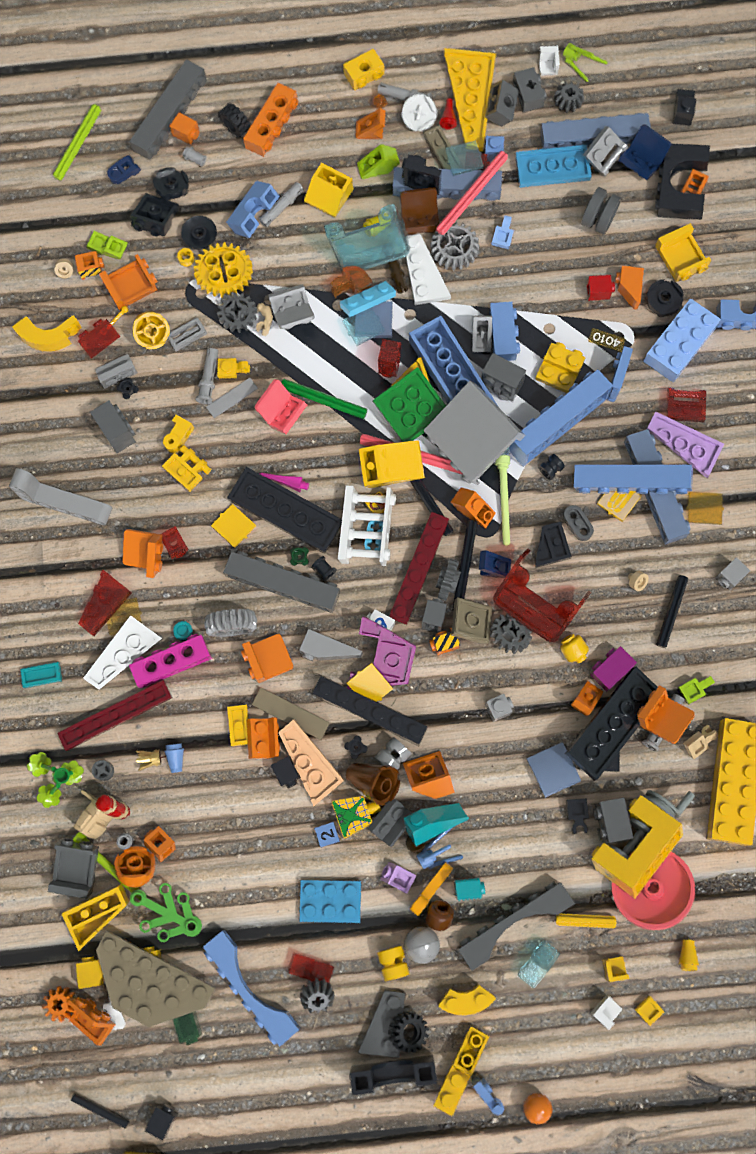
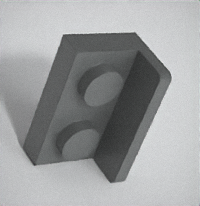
M394 798L392 801L387 802L367 829L388 846L392 847L406 829L403 818L413 813Z

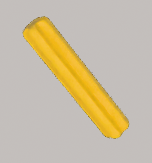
M560 913L556 915V925L616 928V917Z

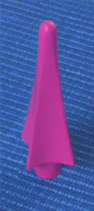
M260 473L262 476L300 493L301 489L308 490L310 483L304 482L302 477Z

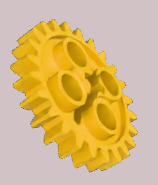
M225 242L222 247L216 243V248L209 245V251L203 249L204 255L198 254L199 260H195L196 266H193L194 276L197 285H200L201 290L206 289L207 294L213 292L215 297L220 293L221 298H223L225 293L227 295H231V292L237 294V289L244 291L243 285L248 286V280L252 279V261H250L249 255H246L245 250L240 251V246L234 249L233 243L229 247L226 246ZM219 257L223 259L227 283L223 279Z

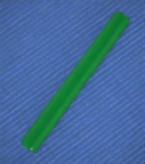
M287 379L281 381L290 393L365 419L368 411L364 407Z

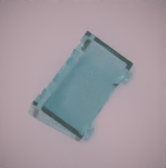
M395 204L385 206L379 211V223L345 233L342 225L339 223L324 225L326 236L344 273L352 274L404 258L409 254L410 245L405 223Z

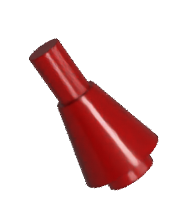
M450 98L446 100V108L439 122L440 126L446 130H451L457 126L453 110V100Z

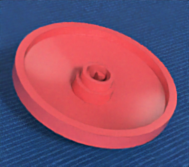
M670 852L635 899L613 882L612 894L618 910L629 922L647 930H663L675 926L690 912L695 898V883L687 864L678 855Z

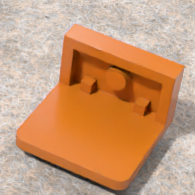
M126 529L123 540V564L146 568V577L154 578L162 569V535Z
M280 634L273 635L252 645L250 642L242 644L244 648L241 651L245 662L249 661L251 668H248L252 680L256 678L258 683L288 672L294 667Z
M660 685L656 691L651 692L646 705L642 706L638 711L640 726L671 744L678 742L695 717L693 710L668 698L666 688Z
M69 998L67 1004L76 1011L69 1021L97 1046H101L116 1025L110 1020L111 1016L105 1011L97 1009V1004L89 998Z

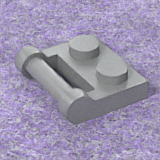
M605 126L583 156L602 176L606 177L610 167L621 153L628 149V146L621 141L610 127ZM614 145H616L617 148L608 158L605 164L602 166L600 163L604 160V158L611 151Z

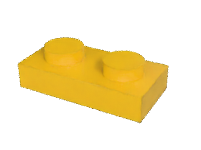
M248 706L227 707L231 746L248 745Z

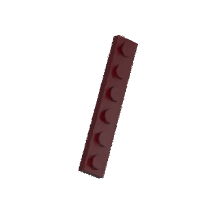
M431 512L389 615L395 621L404 625L408 624L449 523V518Z
M162 680L57 734L64 750L68 751L173 697L166 682Z

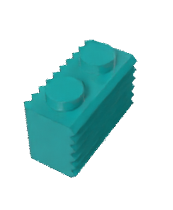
M480 878L454 880L455 894L458 901H464L465 899L473 900V898L481 899L482 895L486 894L485 884L480 882Z

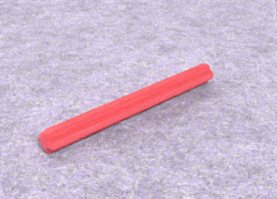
M500 151L439 223L436 231L440 235H444L505 163L508 158L507 153Z
M362 434L360 438V444L368 447L393 443L366 434ZM421 451L422 463L463 475L460 470L457 471L451 466L450 459Z

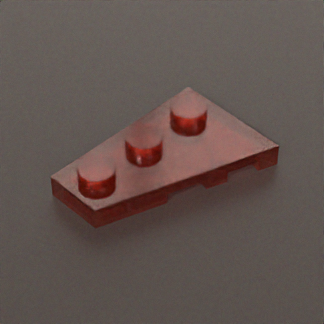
M102 570L99 583L95 585L94 594L90 602L87 603L78 623L93 637L132 594L131 591L105 570Z

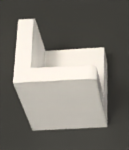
M558 46L540 47L539 67L541 76L558 75Z
M606 994L591 1014L610 1030L614 1025L612 1021L622 1011V1008Z

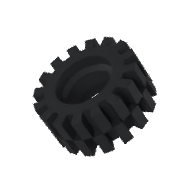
M227 103L218 113V117L224 127H227V130L231 131L236 137L241 138L251 127L247 116L235 104Z
M411 1012L397 1014L398 1017L392 1019L395 1023H390L389 1025L393 1027L392 1030H388V1034L392 1035L389 1039L397 1049L407 1053H416V1049H422L421 1044L426 1045L427 1043L424 1040L425 1037H429V1034L425 1033V1031H429V1027L424 1026L427 1022L422 1020L423 1017ZM408 1024H412L414 1034L410 1040H405L403 1037L404 1029Z

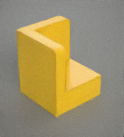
M623 956L602 959L606 981L614 982L630 979L629 974L626 973Z

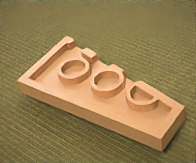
M294 719L278 733L289 756L292 758L313 806H315L339 786L344 779Z

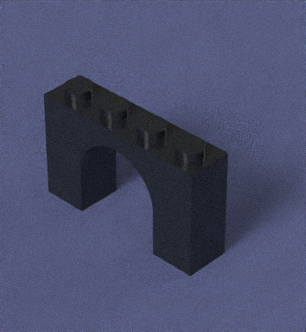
M671 143V147L663 160L664 167L660 166L659 178H662V183H658L657 194H660V199H656L655 210H659L658 217L702 220L705 194L679 192L672 186L670 180L675 174L684 170L707 171L710 145Z
M434 1055L351 1066L349 1073L352 1096L374 1093L375 1088L394 1083L414 1082L416 1087L437 1084Z

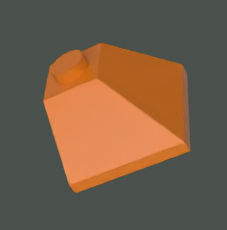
M440 751L403 763L412 791L434 799L455 793Z

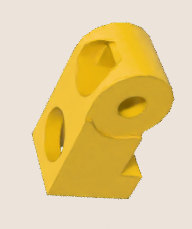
M175 415L172 420L175 426L170 434L166 435L163 439V444L170 453L179 452L194 430L191 422Z

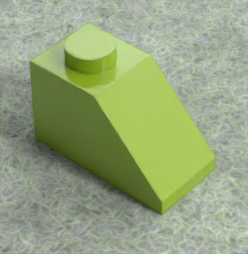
M380 144L361 159L357 165L361 179H367L388 174L394 167L400 165L396 148Z

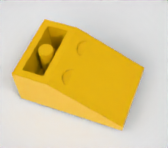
M418 440L375 445L359 449L365 487L372 489L425 478Z

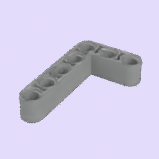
M19 468L15 469L9 487L21 499L100 525L107 524L113 508L103 502L42 484L31 473Z

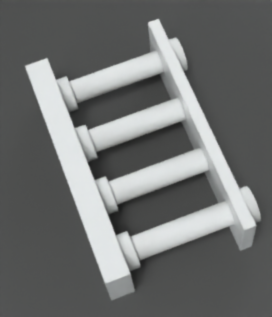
M346 486L338 560L341 564H349V558L352 559V557L380 558L379 562L382 566H386L387 561L390 560L388 543L392 505L396 503V494H393L391 488L387 487L386 495L359 494L354 486ZM355 503H385L384 514L360 513L355 510ZM356 520L383 521L382 532L355 531L353 529V522H356ZM354 538L381 540V550L353 549L351 547V540H354Z

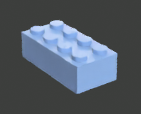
M690 298L649 350L643 362L674 383L717 328L721 319Z

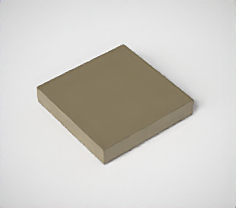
M456 598L451 635L485 645L488 644L492 607Z

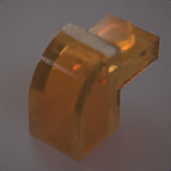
M356 266L342 268L343 276L336 277L330 283L331 292L334 297L349 289L356 295L373 287V281L366 271Z

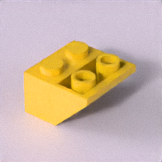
M321 162L312 176L304 201L336 218L353 191V179Z

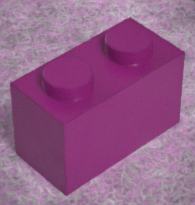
M621 646L617 650L613 647L605 655L607 659L603 663L599 661L591 668L594 672L590 676L606 692L637 664Z

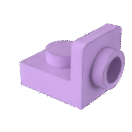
M389 862L382 870L381 880L407 894L416 875Z

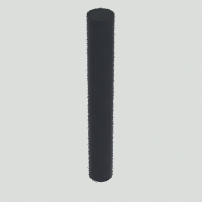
M76 1093L71 1098V1101L124 1129L127 1128L130 1122Z

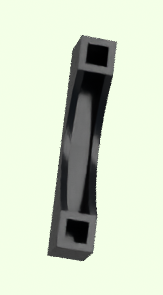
M320 676L312 693L314 697L359 716L418 747L428 728L409 717Z

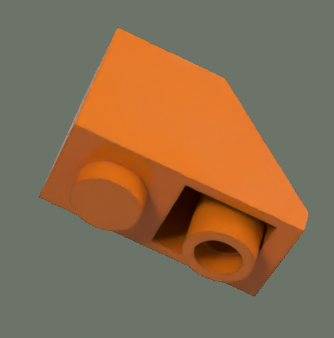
M461 487L451 501V504L460 513L471 520L477 521L483 528L488 526L496 514L473 490Z

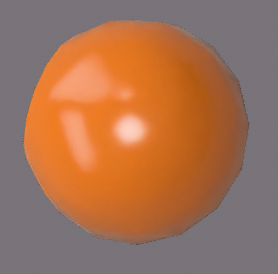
M541 1093L529 1095L523 1105L524 1115L532 1123L542 1124L551 1117L552 1104L547 1096Z

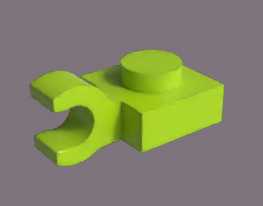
M711 676L701 682L694 678L678 687L689 705L705 696L706 693L703 689L715 682Z

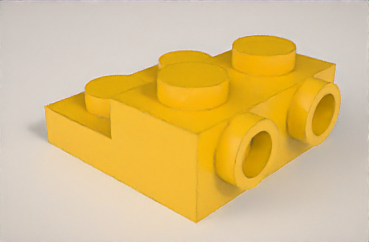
M551 342L535 380L564 393H569V389L574 385L586 357L579 350L574 349L570 351L565 349L566 346L560 342H556V344Z

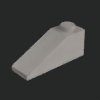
M308 629L299 649L300 653L303 654L302 657L309 661H313V659L321 661L361 658L363 655L361 650Z

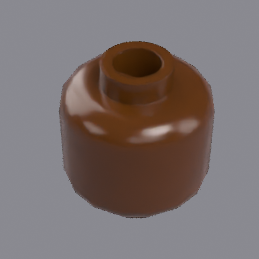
M443 900L432 902L426 915L427 925L435 931L447 930L453 920V907Z

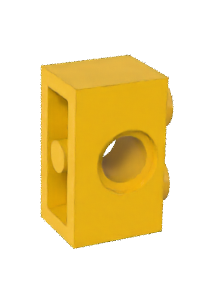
M373 48L343 64L344 76L355 91L358 88L365 87L374 80L380 79L384 75V63Z

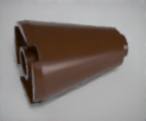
M353 763L346 770L347 781L377 805L384 806L386 805L384 803L387 801H392L400 787V780H398L397 776L399 771L389 765Z

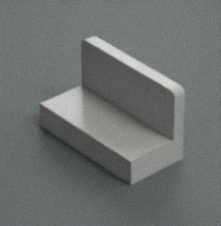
M128 354L95 369L104 389L137 374Z

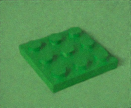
M418 367L372 401L402 442L414 441L425 433L424 429L446 407Z

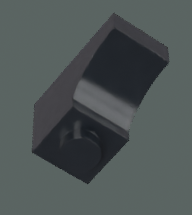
M677 89L673 124L691 126L696 108L697 98H695V91Z

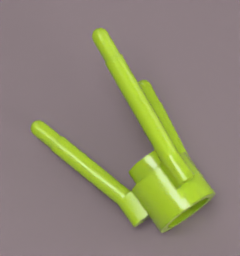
M569 43L563 52V56L566 57L565 62L586 82H588V78L573 63L574 60L578 61L580 56L583 55L605 65L608 63L572 43Z

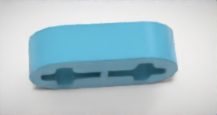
M370 521L368 523L367 531L374 532L371 527L379 524L381 530L379 529L377 532H382V521ZM365 539V550H370L368 545L372 544L373 539ZM376 539L375 543L376 546H378V548H375L374 550L380 551L381 540Z

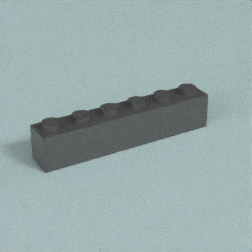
M187 59L129 141L133 152L150 161L153 156L157 155L159 147L168 139L171 131L170 125L177 114L186 113L190 102L196 98L199 89L205 85L207 78L204 68Z
M231 551L223 572L226 577L333 613L340 595V588H337V584L328 581L323 583L315 576L309 575V577H305L297 570L291 569V571L283 569L282 565L276 563L270 565L262 558L255 557V559H252L244 552L237 551L235 553Z

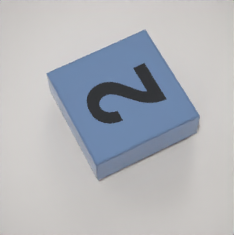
M334 822L315 828L321 848L340 841Z

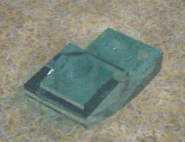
M544 940L531 954L530 960L520 969L518 977L534 989L553 966L560 952Z

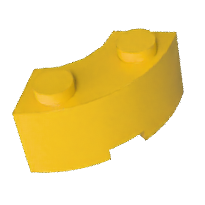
M479 983L467 991H456L449 987L439 1001L438 1007L455 1015H472L489 1007L496 997Z

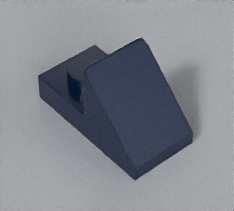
M487 550L480 551V575L510 578L511 559Z

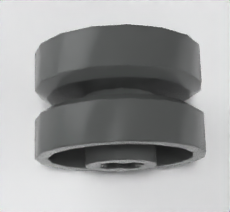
M598 187L585 209L581 225L590 229L598 219L595 227L596 232L605 235L616 215L622 197L613 193L605 203L607 190Z

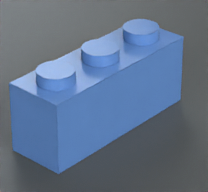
M513 302L490 303L489 314L492 316L493 353L508 361H515L517 354H520V343H516V336L519 334L518 325L514 323V319H517V310L513 308Z

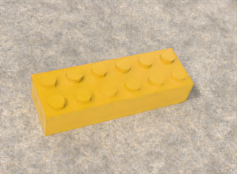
M725 718L719 724L706 839L751 846L753 845L756 817V723Z

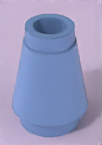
M182 743L166 745L164 752L171 773L182 772L184 755Z

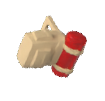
M81 790V793L92 802L83 811L73 827L87 837L97 839L105 832L106 826L113 818L122 820L130 816V808L124 802L117 801L112 796L101 795L97 799L92 794Z

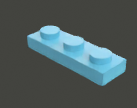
M384 281L340 301V308L351 317L395 297L396 290L387 281Z

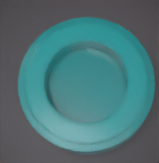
M181 621L174 626L173 634L178 640L187 641V638L193 635V628L188 622Z

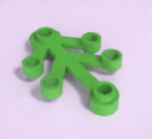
M163 883L159 888L160 893L164 896L166 907L147 898L145 891L141 889L134 890L131 893L130 902L134 906L143 905L162 915L152 920H143L139 926L142 932L147 933L154 927L174 921L180 926L170 930H160L157 935L159 941L166 942L169 938L183 933L190 937L200 933L202 922L192 914L188 893L181 892L177 897L178 903L182 905L185 917L177 914L171 893L172 886L169 883ZM167 885L169 892L164 893L162 887ZM136 894L141 895L142 899L140 902L134 900ZM181 895L187 896L186 902L180 901ZM144 922L149 923L150 928L148 930L143 929L142 924ZM189 923L195 924L194 930L188 928ZM161 932H166L168 937L162 939L160 937Z

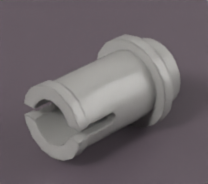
M187 146L183 152L185 160H191L201 167L206 162L207 156L195 151L193 147Z
M126 833L119 835L116 841L117 846L124 850L133 847L135 844L133 843L135 841L134 838Z

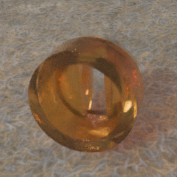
M380 92L373 99V104L376 105L377 109H382L389 104Z

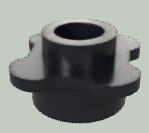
M127 378L117 385V391L123 394L124 399H130L132 394L139 391L138 386L133 384L131 378Z
M355 736L353 740L346 742L344 748L350 752L352 759H357L360 754L366 753L368 747L362 743L360 736Z

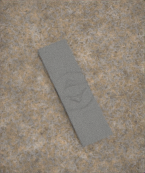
M248 378L206 408L215 418L236 405V403L242 401V399L257 390L258 387L251 378Z

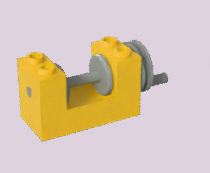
M648 790L646 796L640 795L638 799L635 798L629 805V814L631 818L630 823L637 832L622 851L615 846H608L605 843L601 847L597 846L592 853V862L595 869L635 899L683 837L682 823L677 821L676 818L680 817L695 795L688 791L677 807L652 790ZM643 836H645V838L642 840V842L639 844V846L635 849V851H634V852L632 853V855L629 857V854L633 851V849L636 847V845L639 843V841L643 838Z

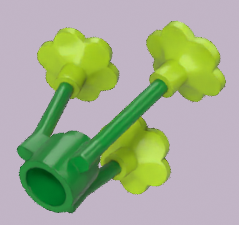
M39 752L37 755L32 754L29 757L30 762L27 764V769L32 772L33 776L39 777L41 774L45 775L49 771L52 772L51 777L55 785L48 784L47 786L39 787V794L36 797L37 801L42 803L45 808L59 804L61 791L58 788H60L61 784L72 785L82 780L81 775L84 773V769L78 765L77 761L63 763L61 768L57 769L54 766H50L51 759L44 752Z

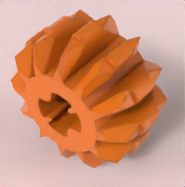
M57 986L56 991L50 989L48 991L50 996H44L43 998L48 1002V1004L42 1005L43 1009L48 1008L45 1016L47 1017L52 1014L51 1021L53 1022L57 1018L59 1022H64L65 1018L70 1019L72 1016L71 1012L76 1011L67 1004V1000L75 996L76 993H69V987H65L62 990L61 986ZM62 1000L63 1004L60 1008H58L57 1005L59 1004V1001Z

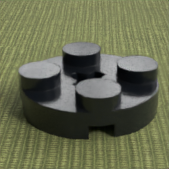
M173 167L163 168L153 178V188L156 194L161 196V199L164 201L180 198L188 194L189 178L182 170L179 172Z
M661 279L654 282L649 287L645 299L649 309L659 317L673 315L682 306L684 292L680 285L672 280L669 282ZM661 295H668V301H663Z

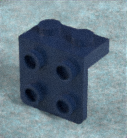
M643 124L638 130L631 146L621 154L618 160L636 172L640 177L648 180L658 171L671 147V142L646 124Z

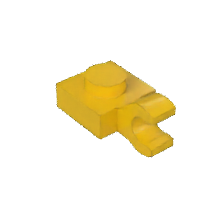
M236 358L218 359L217 376L219 379L237 378V373H250L248 361L237 363Z

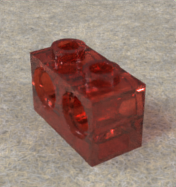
M383 339L378 357V373L387 378L397 377L401 360V342Z

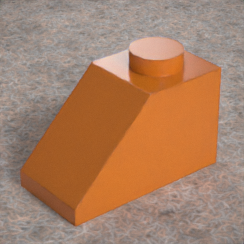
M622 266L620 272H617L615 277V283H618L617 291L633 309L637 310L641 302L644 268Z

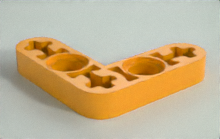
M447 862L444 863L410 907V910L417 916L423 911L431 897L454 869Z

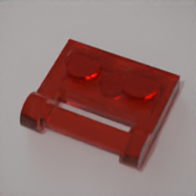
M668 387L666 417L675 421L704 423L706 420V390H674V388ZM674 397L698 399L699 402L674 400Z

